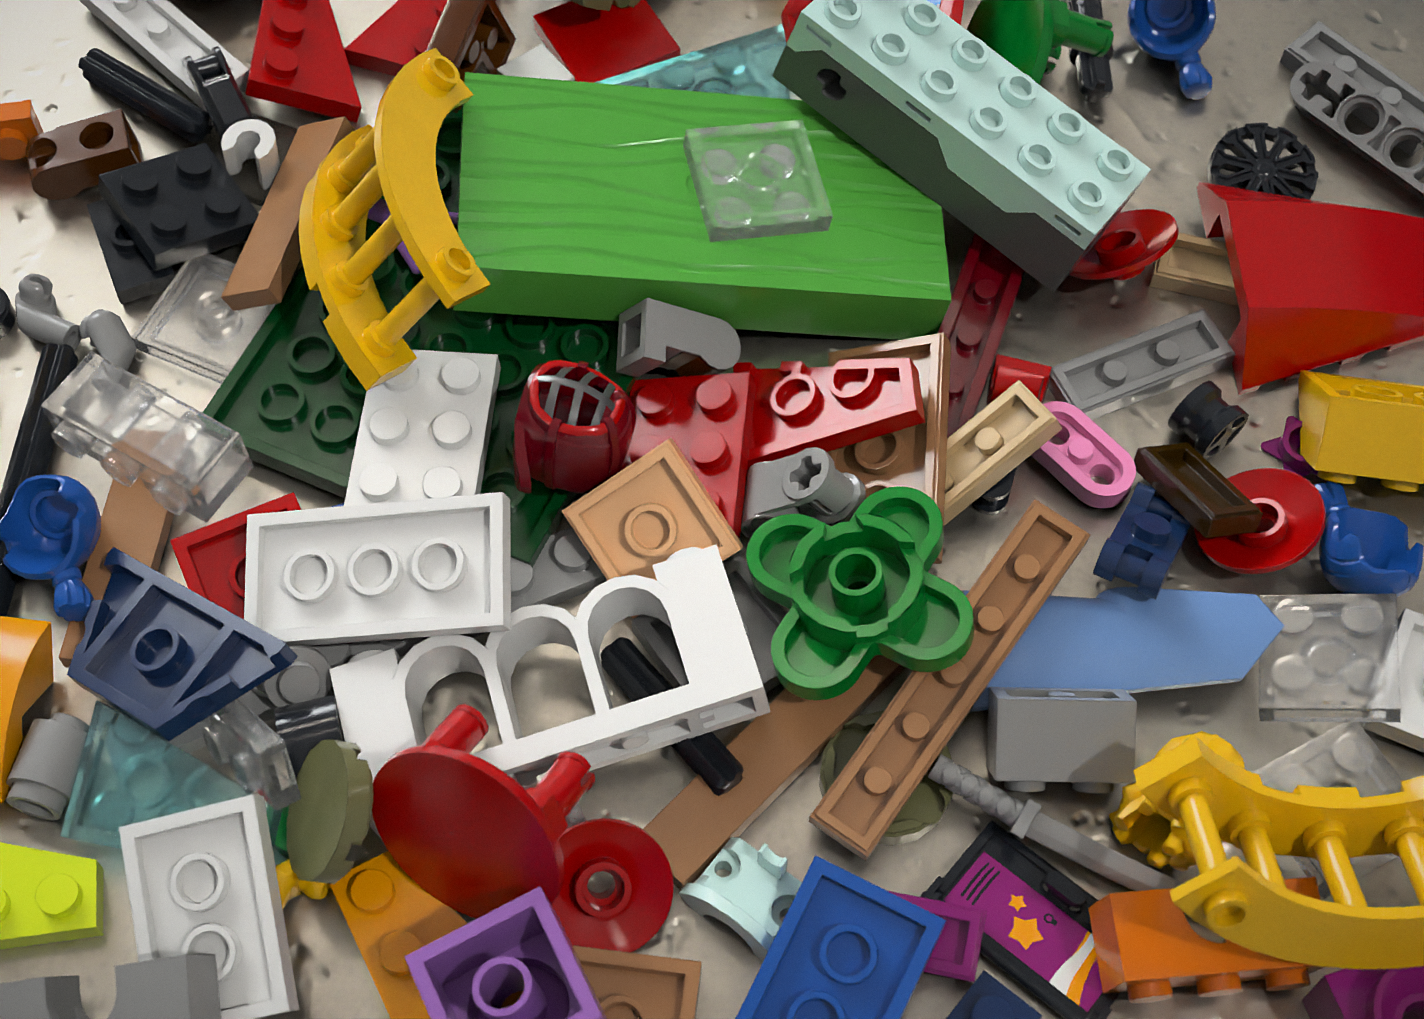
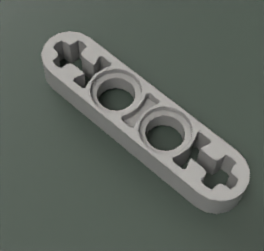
M1312 61L1296 70L1291 79L1290 91L1295 107L1301 114L1424 201V183L1418 181L1424 177V157L1417 165L1409 168L1396 165L1390 157L1394 146L1404 140H1415L1424 147V128L1333 64L1326 61ZM1324 78L1328 80L1327 88L1329 94L1341 102L1333 118L1328 116L1334 111L1332 103L1321 95H1315L1311 100L1307 99L1306 83L1311 81L1314 84H1319ZM1346 93L1351 94L1346 99H1344ZM1358 108H1370L1378 114L1379 122L1370 133L1356 135L1345 127L1348 115Z

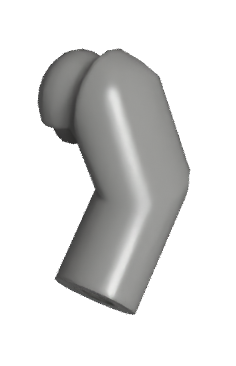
M25 275L18 283L19 292L15 294V310L19 329L25 335L43 343L67 344L75 350L81 341L80 325L57 316L56 299L51 294L53 284L44 275Z
M97 309L90 315L85 316L79 326L81 338L86 339L90 337L89 344L92 347H96L100 354L87 383L100 394L114 396L117 394L135 357L136 345L120 316L109 310Z

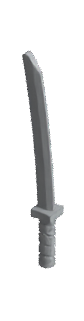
M940 754L928 775L929 779L939 785H944V788L956 795L960 794V796H963V799L975 806H980L981 810L991 816L998 817L1001 822L1010 826L1007 832L1014 837L1023 839L1024 836H1027L1093 872L1133 891L1176 888L1183 884L1039 811L1041 805L1035 801L1026 799L1023 803L1013 796H1008L1007 792L995 785H990V782L980 776L971 774V771L965 767L954 764L953 760L943 754Z

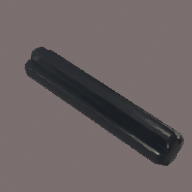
M91 48L86 56L79 58L78 67L82 69L83 78L190 142L200 143L205 135L211 134L213 123L209 121L210 116L208 112L98 48Z
M624 637L617 638L612 644L607 645L600 654L602 667L633 702L674 689L630 639ZM713 732L687 738L671 745L691 769L701 776L715 795L720 796L727 793L743 779V765Z

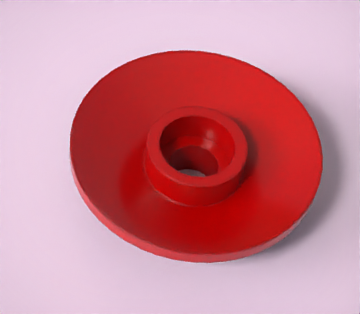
M1138 209L1119 213L1110 227L1077 264L1070 275L1088 280L1107 278L1127 280L1136 277L1143 272L1145 266L1163 256L1176 242L1179 230L1175 218L1167 212L1155 209Z
M1259 468L1247 470L1227 478L1263 513L1256 532L1205 538L1194 527L1198 545L1210 561L1236 573L1264 574L1281 570L1298 562L1316 546L1325 528L1326 510L1322 496L1317 488L1303 476L1283 469Z
M610 818L592 819L568 828L558 840L564 858L565 874L563 887L553 902L552 907L557 913L573 946L629 953L639 949L659 931L671 908L674 882L670 863L664 851L646 831L623 820ZM600 871L610 873L613 876V881L606 891L596 893L588 888V881L594 873Z

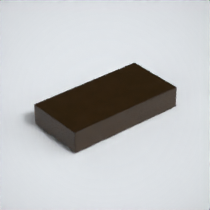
M1178 443L1137 449L1133 460L1136 471L1205 538L1256 532L1263 513L1190 444Z

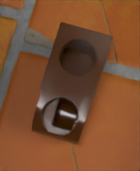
M122 109L55 127L54 130L34 136L26 147L33 191L49 200L72 198L79 194L82 189L97 186L98 175L144 161L141 144Z

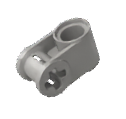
M818 447L806 448L799 453L777 460L758 462L747 470L741 532L750 539L763 523L784 514L807 515L823 523L825 522L829 526L840 522H849L866 498L865 486L855 475L848 472L841 473L837 470L831 456Z

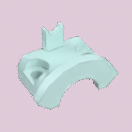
M731 837L695 883L687 882L679 892V895L691 909L702 917L704 915H711L731 927L747 942L753 954L764 961L782 924L780 918L787 914L802 882L786 871L788 859L777 856L769 849L766 843L758 851L741 838ZM720 869H726L730 872V875L720 877L716 872Z

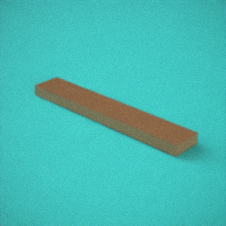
M1036 499L1033 500L966 595L971 604L974 619L973 642L966 655L953 666L940 671H912L810 815L809 822L864 861H867L1082 551L1090 537L1089 533Z
M876 655L870 660L857 682L848 691L827 700L804 699L792 694L785 688L769 704L770 713L756 717L726 746L743 765V779L738 785L727 793L718 796L712 792L698 774L643 828L644 831L656 840L664 851L670 863L674 885L682 890L687 882L693 883L707 869L731 837H739L823 752L831 738L833 740L834 736L843 730L844 725L857 717L906 667L882 655Z

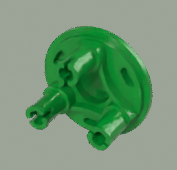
M981 0L967 27V31L981 39L987 46L1020 71L1030 76L1038 84H1040L1043 74H1050L1054 70L1056 64L1049 61L1048 58L1052 57L1059 60L1061 45L1091 54L1096 58H1102L1110 49L1114 37V31L1110 30L1113 27L1110 21L1099 20L1068 10L1067 3L1060 0Z

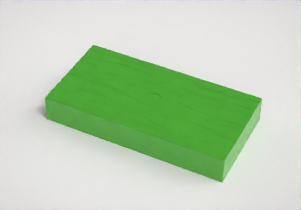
M465 72L464 83L473 93V96L467 103L463 104L457 233L466 249L473 256L476 265L491 284L484 292L453 306L454 311L619 321V314L642 300L651 298L720 318L728 322L734 329L895 340L938 333L952 301L942 207L803 100Z

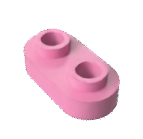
M1061 401L1044 403L1043 405L1057 418L1062 427V430L1054 437L1063 440L1064 444L1057 445L1047 441L1032 454V457L1083 503L1095 508H1110L1122 503L1129 495L1136 476L1135 463L1130 454L1076 406ZM1091 478H1104L1109 485L1096 483Z

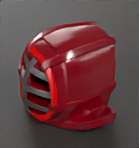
M552 360L537 365L526 382L515 417L513 465L517 490L529 495L531 493V478L544 483L546 488L552 490L558 488L574 493H589L619 473L628 453L636 422L635 407L627 392L623 391L622 387L602 373L590 368L589 362L579 361V363L565 360Z

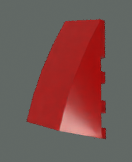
M1205 182L1198 183L1196 189L1206 238L1224 237L1241 316V321L1228 340V344L1235 352L1232 367L1238 396L1256 391L1262 384L1283 378L1284 382L1299 378L1301 370L1311 371L1312 369L1335 362L1343 365L1361 359L1365 353L1385 347L1389 351L1424 340V218Z

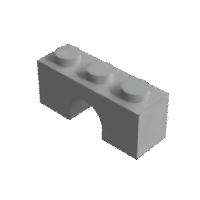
M216 954L182 955L115 966L116 1000L113 1010L107 1019H221ZM79 975L39 977L0 983V1019H89L81 1003Z

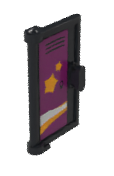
M993 820L989 822L943 878L938 876L932 885L920 896L987 910L980 953L1065 1019H1107L1112 1011L1110 1007L1122 993H1103L1088 910L1090 906L1099 900ZM1044 883H1045L1046 886L1048 887V890H1047V891H1046V890L1044 889V887H1043V884H1044ZM1071 906L1076 907V908H1079V907H1080V910H1078V911H1072V910H1070V907H1071Z

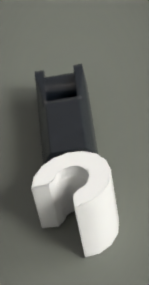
M220 47L211 48V55L193 60L191 56L184 57L183 61L190 81L222 140L221 146L227 172L230 175L237 174L242 169V164L245 160L255 158L259 180L263 189L266 190L272 187L281 167L274 130L268 123L254 118ZM221 76V78L205 83V81Z

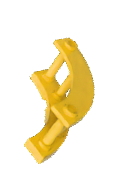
M436 48L421 53L409 61L389 83L379 102L373 128L368 124L354 130L334 146L319 164L313 178L308 182L300 206L298 231L301 259L307 284L310 290L320 291L323 302L329 312L328 317L323 323L346 364L366 391L404 372L417 359L402 337L439 299L449 309L484 292L491 284L461 241L445 206L438 182L436 169L438 132L447 114L454 108L467 103L473 96V93L461 80L456 66L448 58L442 56ZM384 195L391 215L366 241V222L369 210ZM403 241L424 277L388 314L379 296L372 273Z
M1197 736L1191 737L1133 770L1139 791L1163 812L1184 824L1200 875L1169 892L1172 902L1195 922L1220 937L1252 951L1287 961L1347 969H1399L1424 966V775L1401 781L1400 792L1387 795L1360 797L1357 787H1317L1297 785L1293 792L1290 793L1264 786L1260 775L1224 759L1212 751ZM1221 841L1230 843L1242 850L1246 863L1237 855L1227 860ZM1390 853L1399 856L1420 906L1368 907L1349 858ZM1275 854L1310 857L1318 860L1334 902L1315 899L1287 889Z

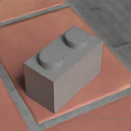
M989 687L986 766L995 781H1004V788L1019 792L1045 790V782H1072V789L1086 793H1108L1113 791L1114 783H1134L1137 701L1124 689Z

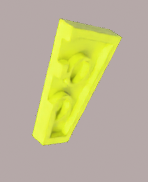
M0 842V950L103 936L104 869L96 859Z

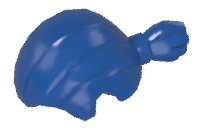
M1131 0L1127 19L1130 34L1137 46L1154 58L1175 62V67L1179 74L1180 89L1186 98L1199 100L1207 96L1212 90V76L1201 64L1202 60L1198 51L1206 43L1214 29L1216 22L1215 1Z
M32 476L24 480L15 490L7 512L0 520V540L4 541L8 554L4 555L3 563L13 573L26 579L52 580L55 588L53 608L58 617H63L66 621H85L91 601L94 600L90 589L82 581V573L79 569L93 553L101 533V515L96 499L89 489L79 481L68 476Z
M1328 481L1315 484L1314 486L1322 496L1326 510V524L1319 545V560L1326 580L1344 596L1364 603L1392 600L1410 591L1419 579L1423 562V545L1416 542L1411 549L1408 548L1407 525L1396 516L1349 506L1344 487L1339 483Z

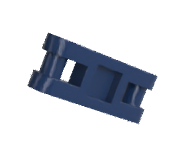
M1138 482L1130 502L1100 552L1093 575L1111 582L1116 576L1138 585V593L1156 600L1186 539L1191 524L1166 499L1155 495L1156 490L1153 487Z

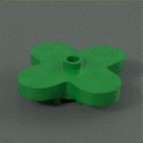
M889 487L867 497L849 522H840L829 526L825 522L823 523L807 515L784 514L766 521L753 533L746 551V559L752 582L765 597L790 609L777 627L771 642V656L776 675L789 692L808 700H827L837 697L848 691L857 682L870 660L876 655H882L906 668L920 672H935L949 668L966 655L974 637V619L971 604L965 594L955 585L928 573L943 547L944 532L940 509L927 494L910 487Z

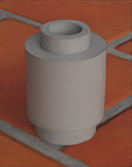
M52 713L49 719L33 720L6 780L7 785L11 788L6 798L7 803L15 809L37 818L46 820L60 819L64 808L73 806L98 747L96 739L88 734L90 726L83 720L64 713Z

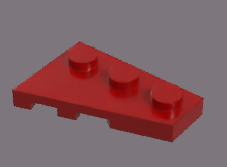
M262 0L246 85V96L335 118L345 116L348 121L358 122L362 107L329 0Z
M910 358L844 359L837 362L833 367H807L803 361H782L780 368L757 369L752 362L736 363L733 366V373L750 372L756 384L747 470L758 462L777 460L799 453L806 448L818 447L829 452L925 423L919 371Z

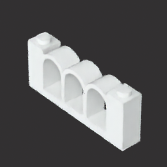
M717 544L704 549L698 547L685 548L673 553L666 561L652 565L657 581L638 575L613 577L596 586L581 602L576 617L564 608L552 605L523 606L511 613V631L490 632L485 647L474 638L460 634L431 636L414 645L402 659L394 648L386 651L369 650L353 656L346 664L329 669L345 742L356 743L361 748L362 752L358 754L357 759L367 760L373 781L378 771L393 755L407 748L421 746L427 739L422 720V705L428 691L436 682L452 673L468 671L480 674L486 678L503 743L471 755L477 756L501 769L524 789L536 787L553 765V761L562 752H575L583 756L591 765V768L588 770L591 771L681 742L687 738H693L743 722L771 711ZM647 615L660 619L671 628L675 636L689 684L613 708L600 664L599 649L604 635L615 623L629 616ZM557 643L570 646L580 655L596 714L523 737L511 691V676L516 663L526 652L539 645ZM371 812L369 826L381 839Z

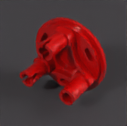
M460 704L437 726L421 746L407 748L396 753L376 774L373 781L372 815L379 835L392 857L414 882L440 902L467 916L478 919L541 886L552 905L563 887L565 874L564 858L558 840L568 828L566 817L583 795L595 784V774L587 773L591 765L583 756L575 752H562L553 761V765L536 787L524 789L501 769L470 754L487 734L489 726L484 716L478 710L469 705Z

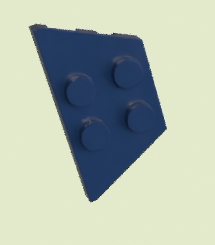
M113 547L107 554L104 566L112 573L103 600L91 601L84 621L85 634L75 648L67 675L83 689L167 741H171L292 665L298 656L280 639Z

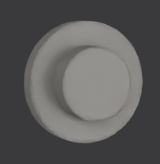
M293 645L289 647L298 657L292 665L263 682L266 694L271 702L277 707L328 696L332 687L329 671L331 667L325 656L315 648L305 645Z

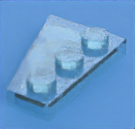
M96 700L60 836L122 849L119 827L251 794H258L108 704ZM264 798L273 849L283 809Z

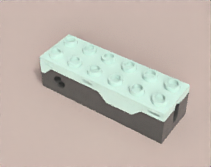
M789 0L782 11L781 21L784 28L786 46L772 77L1053 293L1110 227L1151 171L1148 166L1134 157L1127 149L1118 145L1085 120L1078 112L1069 108L1036 83L1030 76L1020 71L987 46L985 42L975 37L928 0Z

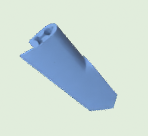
M1116 587L1099 593L1096 598L1050 595L970 712L988 710L989 687L1124 689L1128 694L1241 682L1285 625L1256 594L1161 589L1155 600L1138 593V587ZM963 590L962 592L966 596L969 590Z

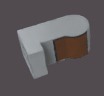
M646 298L619 314L617 373L639 377L656 367L675 370L681 377L719 374L733 367L739 360L741 353L740 339L735 329L728 322L720 318L651 298Z

